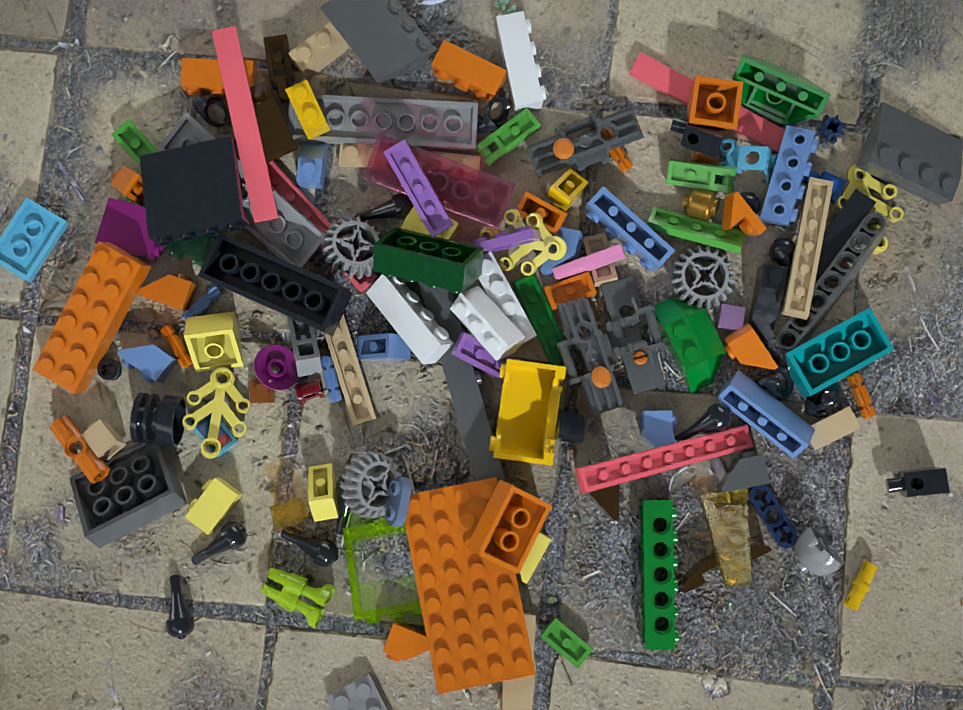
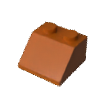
M696 75L690 84L687 105L688 123L737 130L743 82Z

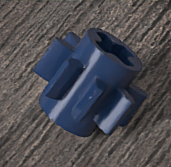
M826 114L822 121H818L815 124L819 128L816 136L822 140L821 144L830 141L833 145L837 142V138H842L845 133L841 130L845 123H841L838 115L830 118Z

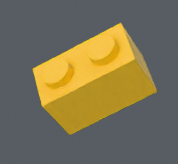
M307 80L285 89L308 140L330 131Z

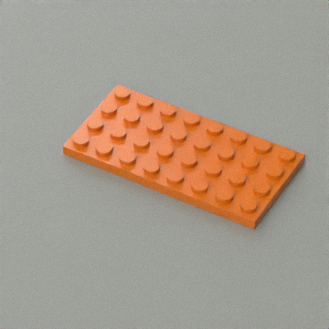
M496 477L410 495L405 528L438 694L536 674L516 573L466 548L498 484Z

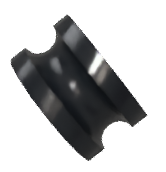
M104 359L99 363L97 372L101 378L113 381L121 376L122 366L116 360ZM107 365H114L115 367L112 368L115 370L114 374L108 373L106 375L105 372L107 370H105V367Z

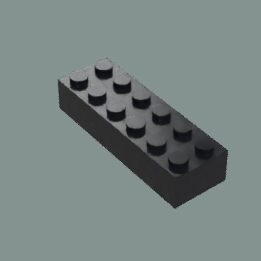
M222 233L216 236L198 274L199 277L332 337L353 294L344 286Z

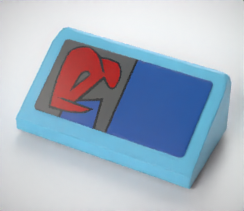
M211 414L199 421L196 428L193 429L202 441L208 438ZM191 418L186 420L189 426L195 423ZM220 421L217 440L221 444V451L217 457L224 455L238 442L236 437ZM212 445L207 446L212 452L216 450Z

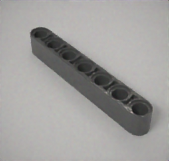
M871 213L863 219L814 285L811 305L817 300L823 301L824 304L819 308L810 306L809 317L807 318L810 323L806 327H799L797 324L803 319L791 317L777 336V342L783 354L808 341L885 237L886 221L881 214ZM873 224L881 226L878 230L869 229ZM859 243L867 245L862 250L854 248ZM845 262H849L852 264V266L848 269H842L840 267V265ZM835 281L838 283L835 288L826 287L828 282ZM792 338L796 340L790 347L783 345L786 339Z

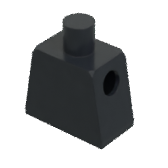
M674 117L670 131L683 134L681 146L717 158L725 128L688 123V120Z
M943 467L898 471L897 478L886 479L888 493L900 492L901 496L905 497L950 493L947 471ZM912 479L916 481L914 487L911 486Z

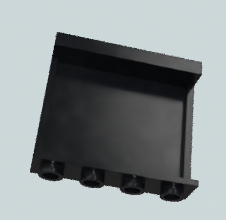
M232 136L139 156L149 239L160 246H169L174 241H193L198 236H216L222 231L235 232L242 230V227L250 226V222L244 217L237 154L239 152L236 140Z

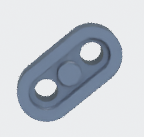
M398 476L390 483V499L385 509V519L390 526L401 527L405 523L412 488L409 478Z

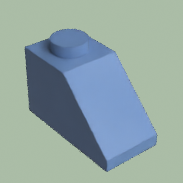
M303 143L298 158L296 177L300 188L324 190L328 143Z
M385 333L358 336V360H410L411 349L399 334Z

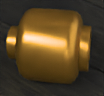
M694 188L690 195H685L683 208L686 209L687 216L709 221L712 216L715 217L717 214L719 198H716L714 191Z

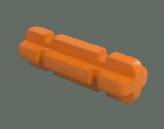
M610 129L604 130L601 133L602 138L606 140L614 136ZM622 147L608 151L615 163H619L617 166L621 172L624 173L632 168L633 163L629 157L626 158L627 154Z
M168 324L162 327L160 332L167 339L166 342L174 356L179 358L177 361L182 368L191 366L193 364L191 356L187 354L188 350L179 335H176L177 332L173 325Z
M857 372L847 376L849 385L853 386L851 390L857 405L861 407L860 413L862 418L874 417L876 411L874 406L870 404L872 400L866 385L862 384L864 380L861 373Z

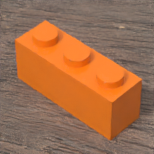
M443 40L431 64L432 73H434L436 78L442 81L449 80L455 83L458 89L465 92L469 90L475 93L477 98L485 102L498 96L507 79V70Z
M182 58L180 86L188 95L202 96V94L218 95V97L226 96L218 59ZM244 60L250 87L257 85L258 68L253 60Z

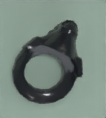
M209 95V97L194 96L192 98V106L196 113L200 114L209 125L223 127L230 122L231 118L222 99L218 98V95ZM211 105H218L223 109L225 113L223 121L216 122L209 117L208 108Z
M496 96L488 102L484 109L483 117L479 114L477 116L479 132L487 133L503 126L502 123L506 120L509 113L507 99L503 96ZM495 102H500L502 105L501 113L497 118L492 119L490 109Z
M778 367L775 370L770 369L767 375L755 381L761 388L766 387L776 397H787L794 389V382L790 377V373L783 367ZM778 373L786 381V388L783 392L777 389L779 384Z
M835 382L812 396L806 397L805 412L816 418L828 417L829 413L825 409L838 399L841 393L839 384ZM836 390L835 395L828 402L822 403L824 396L828 392Z

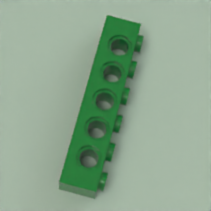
M640 499L642 646L645 650H675V643L679 642V630L675 628V618H678L679 609L678 603H674V593H678V580L674 578V568L678 566L677 554H673V544L677 543V531L673 529V519L677 517L676 505H673L672 500ZM661 517L664 520V527L662 530L656 531L653 527V522L656 518ZM658 542H662L665 546V550L661 555H655L653 551L654 545ZM663 567L665 569V576L660 580H656L654 577L655 569ZM658 592H664L666 595V599L662 604H656L654 601V597ZM665 617L666 625L661 629L655 628L656 619Z

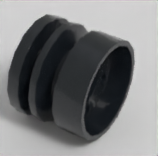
M140 392L136 396L131 410L130 436L132 441L135 443L145 442V444H152L156 439L158 445L178 447L185 429L182 424L183 418L186 415V401L184 397L165 395L161 400L158 394L149 395V393Z

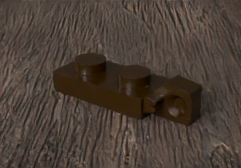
M283 34L264 37L269 80L273 90L278 89L281 102L290 101L285 89L294 86L292 61L288 54L290 52L288 36Z

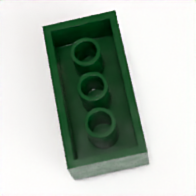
M395 227L374 243L373 271L380 272L388 277L404 278L407 282H420L431 288L439 287L447 289L452 293H464L482 275L484 248L440 237L432 238L431 235Z

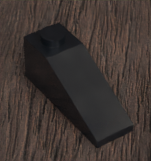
M764 263L757 268L748 323L760 340L771 341L785 291L788 267Z
M565 407L564 411H558L555 440L573 444L583 443L584 415L578 414V409Z

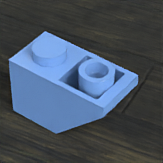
M560 227L557 235L551 233L552 236H559L566 242L567 252L563 258L559 260L548 259L539 266L544 276H552L554 274L552 271L554 267L579 258L584 239L581 231ZM552 244L551 250L555 253L557 252V247Z
M154 344L123 349L117 353L118 356L123 358L122 364L131 370L134 368L142 372L140 376L151 384L154 381L163 383L178 362L177 358Z
M672 410L640 412L641 437L653 448L677 442V440H673V430L677 429L676 416H673Z

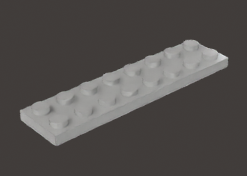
M314 94L330 131L311 140H308L291 102L289 104L288 127L295 142L394 146L405 139L410 148L476 151L478 103Z
M186 112L159 146L158 150L164 151L218 138L193 115ZM237 156L244 217L250 222V226L245 228L279 259L303 269L321 248L322 241L326 238L324 233L273 187L279 218L254 223L241 161Z

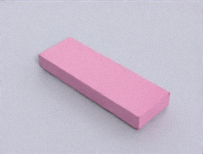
M617 244L554 267L552 271L556 280L560 282L625 259L621 244Z

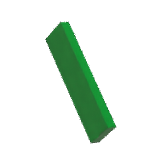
M535 274L512 282L549 364H564L560 351L556 349L555 344L566 340Z

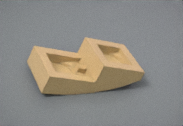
M605 233L584 237L583 239L586 256L610 247ZM613 263L590 271L594 287L618 280Z
M846 406L830 416L811 424L810 426L815 431L810 445L813 450H817L861 428L850 406Z

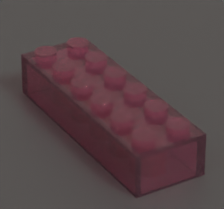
M378 133L363 179L407 195L384 154V151L402 140ZM408 143L445 210L496 229L500 228L516 183Z

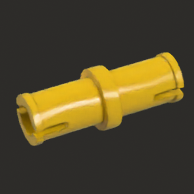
M863 561L856 579H852L850 583L852 587L845 602H843L844 606L858 612L866 592L869 593L871 590L869 587L878 570L876 565Z

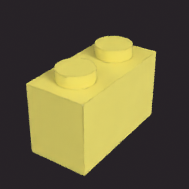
M216 477L213 480L210 478L202 487L203 494L200 498H195L186 509L189 512L185 518L207 535L213 534L243 495L221 477Z

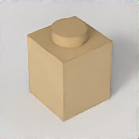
M101 419L92 422L81 435L96 456L105 460H109L127 445L111 423Z

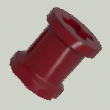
M319 377L306 384H295V391L300 404H305L307 400L316 397H325Z

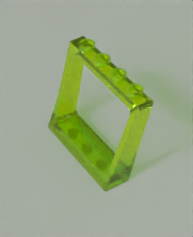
M387 520L342 528L354 621L365 620L366 624H374L380 622V617L389 616L390 620L404 618V613L412 611L414 615H422L420 601L367 611L362 609L355 546L359 542L407 534L405 523L401 527L390 526Z

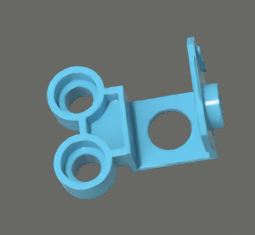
M731 138L724 139L721 142L719 152L726 161L720 162L719 166L736 167V173L742 174V170H763L767 184H770L778 156L774 154L772 148L767 146H738L737 142ZM727 144L732 145L730 150H724V147ZM752 151L757 152L760 156L759 161L753 165L746 162V155ZM717 175L723 181V175Z

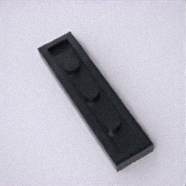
M857 189L854 190L824 232L816 281L820 279L876 203V201Z

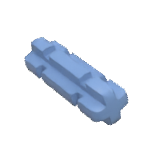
M212 285L206 290V294L203 293L190 306V310L187 309L181 315L182 319L186 322L188 317L201 316L214 303V299L217 300L222 296V291L217 286Z
M331 355L323 356L320 360L321 367L324 369L322 373L326 389L329 390V401L342 400L341 390L338 389L340 385L336 369L333 368Z

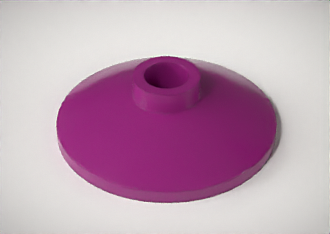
M275 344L268 345L256 354L253 364L254 372L258 380L267 388L277 391L286 390L298 381L299 377L294 353L288 348ZM271 367L275 368L277 373H274Z

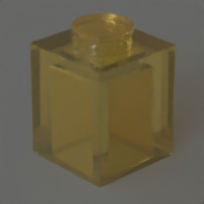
M302 498L269 506L275 530L308 521L306 516L310 515L307 502H302Z

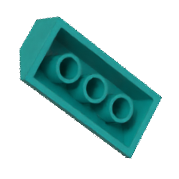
M869 307L785 353L790 377L800 395L804 398L812 396L895 349Z

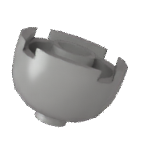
M809 527L796 541L795 553L798 557L796 563L805 573L809 570L814 575L827 576L836 572L844 565V562L836 549L832 550L828 545L830 542L814 527Z

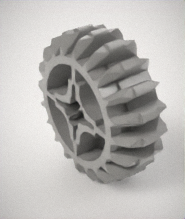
M350 215L345 221L341 218L338 219L337 224L332 223L329 227L330 230H326L324 234L326 238L322 241V246L324 247L322 255L327 256L325 259L326 264L333 263L331 266L332 271L337 268L340 270V276H343L345 272L348 273L349 280L352 279L354 274H356L358 279H362L363 274L367 277L372 274L374 243L382 238L383 232H375L377 224L369 226V219L363 223L360 222L361 219L358 216L353 221ZM352 234L351 237H343L342 239H339V237L343 235ZM354 241H355L354 247H355V250H356L355 255H354V249H353V245H352ZM366 256L370 257L365 261L356 262L358 258H366Z
M697 245L695 252L688 248L686 250L687 255L681 253L679 255L680 261L673 263L674 267L678 270L671 271L670 274L677 277L671 280V284H678V287L673 292H682L683 295L679 297L680 301L688 298L687 305L691 306L693 302H696L697 308H701L703 303L705 309H710L711 303L717 307L720 305L719 299L721 301L727 300L725 293L730 294L733 291L728 285L735 284V280L729 278V276H733L735 270H728L732 262L725 263L723 260L727 257V254L719 257L718 248L714 249L711 253L709 245L705 246L704 251H702L700 245ZM701 259L707 260L712 264L708 267H702L693 261ZM686 267L692 276V283L689 287L685 280ZM716 269H718L720 273L721 280L719 287L717 286V282L714 279V272L716 271ZM708 270H710V272L706 275L707 277L705 278V280L703 282L701 281L696 285V282L699 280L701 274H705ZM702 287L707 291L710 290L713 294L703 296L696 294L694 291Z
M369 451L366 454H358V458L351 459L352 466H345L347 474L341 476L345 479L344 484L340 485L342 489H345L341 497L346 499L344 505L350 507V511L364 518H377V516L385 515V509L390 499V483L402 474L396 471L398 465L393 463V459L383 453Z

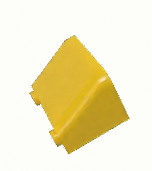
M506 359V363H501L499 378L504 379L496 437L491 436L489 451H494L493 458L553 466L554 453L552 445H555L554 437L560 394L563 387L560 383L565 379L566 367Z

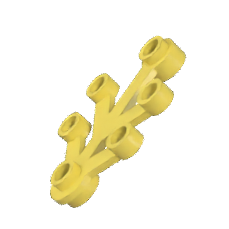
M857 164L850 167L847 172L849 184L842 196L835 202L836 208L841 210L843 206H841L840 200L847 202L854 190L857 189L876 201L868 214L875 213V209L887 216L891 222L901 220L904 212L900 207L892 208L871 196L868 190L869 187L879 192L883 199L890 200L897 195V188L892 184L884 185L871 177V174L857 168ZM857 172H861L863 174L862 179L857 177ZM886 188L892 191L891 196L886 194ZM892 211L898 213V218L892 216ZM873 224L869 229L878 230L879 225ZM886 237L882 239V246H877L873 254H879L886 250L888 247Z
M510 209L505 212L504 220L506 223L513 224L515 229L526 226L521 220L518 210ZM511 212L515 215L514 221L509 217ZM539 213L529 214L526 218L527 225L540 230L543 241L539 240L518 246L520 248L510 256L499 260V267L502 271H509L514 268L515 263L533 249L540 250L542 252L533 260H528L521 264V272L527 276L532 275L548 259L559 260L563 258L567 252L566 242L559 236H552ZM533 216L537 218L536 225L532 223L531 219ZM487 226L481 229L479 238H486L485 233L488 232L490 239L495 238L494 235L500 232L495 226ZM552 244L557 247L556 253L551 250ZM505 260L509 261V268L504 265ZM527 264H530V265H531V267H532L531 272L527 271V269H526V265H527Z
M226 367L215 369L211 373L210 382L197 391L188 393V405L197 407L200 405L203 397L216 390L212 401L193 414L185 415L182 421L185 429L193 430L199 421L211 414L208 438L201 444L202 455L209 459L217 457L221 451V444L217 440L221 415L232 427V434L234 436L242 437L247 430L246 424L239 421L224 401L226 391L236 403L235 409L239 414H246L250 409V402L243 398L233 385L235 381L233 372ZM224 376L226 377L227 381L225 383H220L218 381V378ZM195 395L199 398V400L197 402H191L189 398ZM240 403L247 404V408L242 410L238 407V405ZM191 418L195 423L192 426H188L185 421ZM242 426L244 431L237 433L234 428ZM212 445L216 450L213 453H208L206 447Z

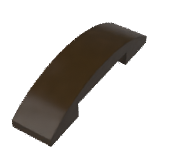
M756 543L738 544L718 550L694 565L683 577L678 588L682 593H686L705 584L702 573L741 554L745 560L752 561L772 550L770 546Z

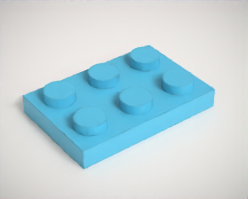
M26 197L0 237V265L31 283L69 225V222Z

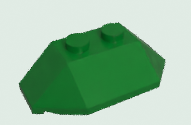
M744 55L732 77L733 81L743 82L741 103L744 108L785 126L819 117L831 96L830 93L807 78L766 60Z
M674 298L655 305L656 310L654 314L659 330L690 394L713 384L726 351L705 308H697L693 304L689 306L687 302Z

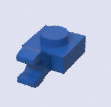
M811 170L809 177L833 181L830 202L834 204L839 198L846 180L827 171L822 172L821 176L814 170ZM804 176L803 183L807 184L809 177Z

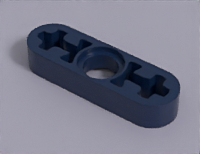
M766 485L750 487L747 492L748 500L774 543L783 548L794 546L797 541V533L769 487ZM755 490L764 491L765 494L762 495V498L766 503L771 501L772 504L764 506L760 499H755L754 496L757 494ZM769 509H775L778 512V519L774 523H770L766 519V513ZM784 522V525L780 527L783 532L790 533L787 537L789 541H780L779 538L782 537L780 530L775 529L773 531L772 528Z

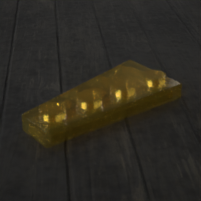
M748 488L724 493L701 495L699 499L725 589L747 586L751 583Z

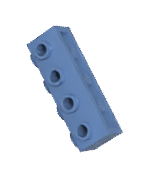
M786 125L760 215L762 222L787 228L790 227L791 222H796L799 209L795 208L798 199L802 200L806 187L802 185L804 176L809 177L812 162H809L811 153H816L819 139H815V131Z
M604 186L587 203L585 208L587 217L596 224L599 222L605 228L604 232L610 238H617L622 243V248L628 254H635L640 259L639 263L646 270L656 272L675 251Z
M737 370L723 385L716 399L730 408L731 411L793 459L810 444L815 429L741 371Z

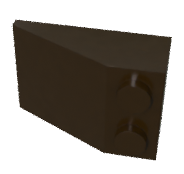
M267 80L250 87L266 162L269 163L297 150L294 138ZM226 98V99H224L223 101H224V103H225V106H226L227 111H228L229 116H230L229 107H228L227 98Z

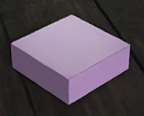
M721 304L717 328L732 331L742 328L745 308Z

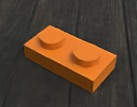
M589 271L544 287L551 311L556 310L558 304L583 297L589 298L597 294Z

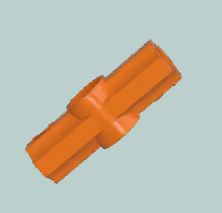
M65 415L51 423L50 430L63 445L65 454L75 461L91 483L103 480L108 475L110 468L102 458L96 456L81 436L83 433L73 420ZM82 445V450L78 453V448Z

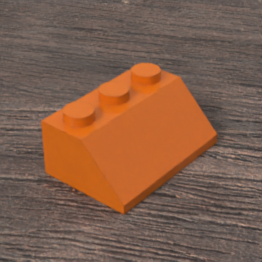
M499 480L466 548L487 560L519 574L552 505L509 483Z

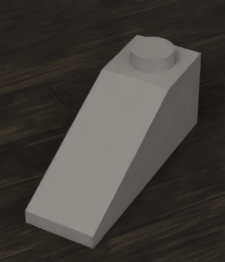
M287 317L298 377L322 373L314 328Z

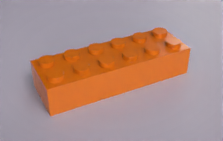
M99 241L32 370L73 394L87 391L99 363L103 360L137 295L138 289L141 288L152 266L110 242Z

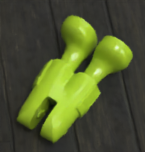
M270 567L266 576L282 584L283 587L280 589L275 585L263 582L260 591L289 612L297 609L306 617L308 625L316 628L324 615L325 609L301 600V595L325 607L334 594L335 586L326 584L322 588L308 586L307 578Z

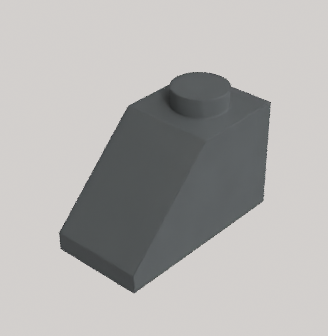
M756 451L741 453L742 458L734 459L716 487L717 492L724 493L769 484L770 480L764 454L756 455Z

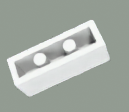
M480 286L460 293L450 308L496 361L514 354L526 338Z

